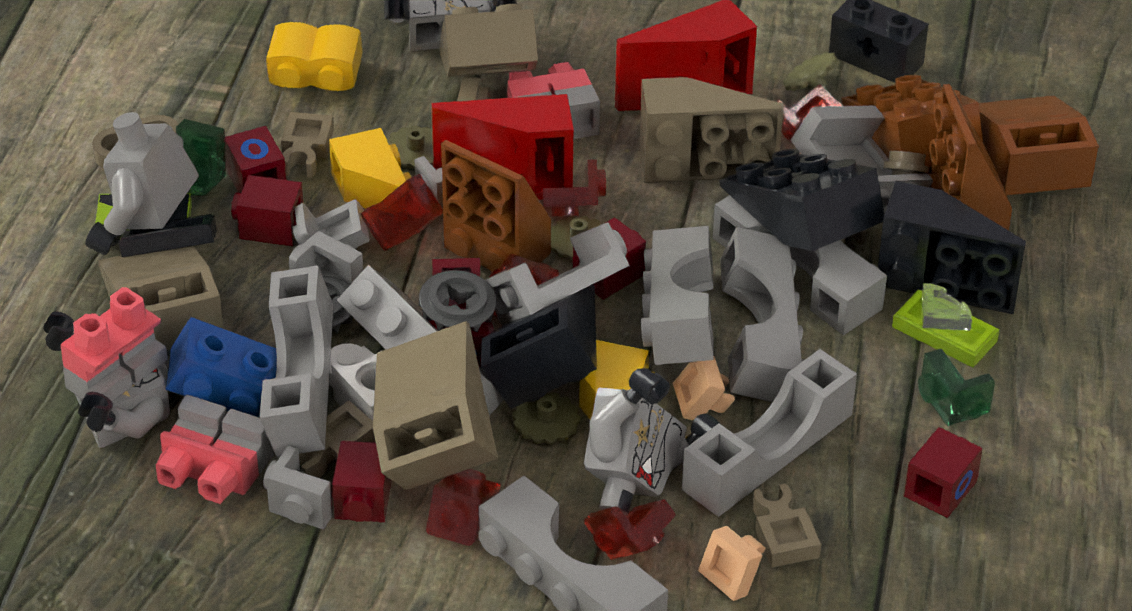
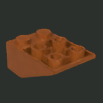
M906 75L896 78L894 85L886 87L881 85H865L857 88L856 94L841 98L843 106H876L885 117L873 134L872 139L888 159L890 151L920 153L926 155L925 166L932 167L930 141L936 139L937 134L934 108L936 104H941L943 87H941L940 83L922 80L920 75ZM954 90L983 142L978 101L963 96L960 91Z
M944 84L941 104H936L934 108L937 134L936 139L930 141L932 172L929 176L933 179V183L929 188L943 190L1009 231L1012 206L986 147L951 85Z
M1056 96L979 103L983 144L987 149L1006 195L1091 187L1099 145L1084 115Z
M445 140L441 143L444 248L464 258H480V266L489 269L494 274L501 273L523 263H526L530 272H532L551 254V218L522 175Z

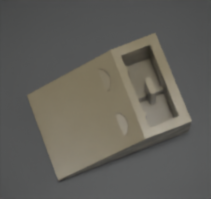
M505 4L497 6L496 12L478 13V8L462 7L452 10V15H445L439 42V52L447 77L535 71L538 63L533 9L522 10V5Z
M688 77L642 79L639 149L645 183L724 179L736 174V168L741 165L765 163L773 160L772 154L780 151L783 104Z
M194 246L127 257L119 255L98 260L109 297L122 287L129 288L143 298L145 309L161 319V323L154 328L155 339L166 346V351L171 350L172 345L190 317L223 329L221 300L208 264Z
M467 321L377 353L373 431L381 473L405 490L498 459L470 324Z

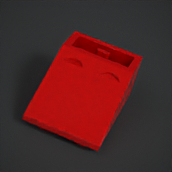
M721 0L617 39L615 108L618 111L641 110L642 79L688 77L752 95L757 25L731 0Z
M568 94L431 103L433 167L435 169L442 168L441 143L447 140L522 175L538 200L573 198L574 128Z

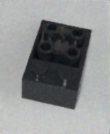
M785 149L773 153V160L765 163L741 165L736 168V174L719 180L720 187L784 245L815 251L883 223L885 215L877 168L857 165L854 159L836 161L828 159L826 154L808 156L800 154L798 149Z
M895 181L883 219L878 268L887 275L886 288L913 294L919 289L937 299L1014 314L1026 241L943 190Z
M593 284L532 315L503 324L482 338L481 368L510 409L525 402L537 401L547 392L568 382H578L597 369L595 286Z

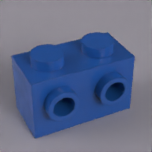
M190 317L171 347L166 390L182 396L190 395L224 406L227 412L230 409H234L259 418L263 380L276 377V348Z

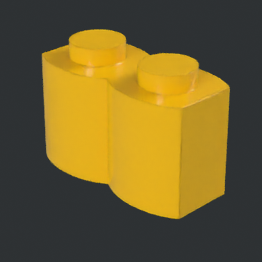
M287 22L276 25L266 57L269 83L287 88H304L313 85L329 91H344L354 88L363 54L361 31L351 26L337 24L319 28L300 22Z

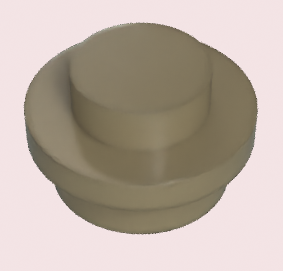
M890 151L889 161H884L883 169L892 170V175L929 173V166H925L926 155L920 153Z

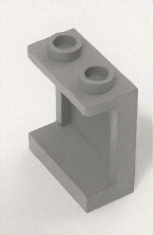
M876 106L812 107L791 139V142L803 155L826 154L830 160L854 159L857 165L877 168L884 214L895 181L930 187L933 183V179L928 173L892 175V170L883 169L884 161H889V159L872 139V136L885 117Z
M606 222L571 237L570 240L580 259V264L538 286L526 263L486 279L485 281L491 285L496 295L495 312L501 325L532 315L628 267L629 264L625 257L627 249L621 235L616 230H612L610 224Z

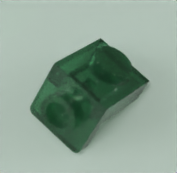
M184 119L176 126V134L182 137L183 148L199 175L187 193L203 196L210 192L226 176L225 129Z
M942 348L924 353L922 373L918 377L919 392L926 403L932 404L947 426L966 420H974L990 412L995 380L990 374L964 380Z

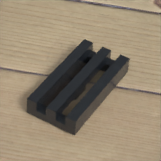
M206 214L169 220L163 229H126L119 239L121 256L127 257L214 243L217 233L215 215Z

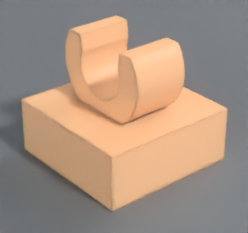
M713 356V360L689 362L673 382L680 410L685 419L693 421L696 416L707 414L710 409L718 413H725L735 401L734 395L724 393L729 379L719 372L715 356Z
M728 526L718 528L712 532L698 572L731 600L741 599L748 595L762 559V553L765 552L766 547L751 535L741 538Z

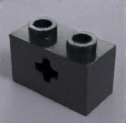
M846 0L832 14L829 53H834L837 59L895 83V79L898 77L914 75L924 64L929 23L873 0Z

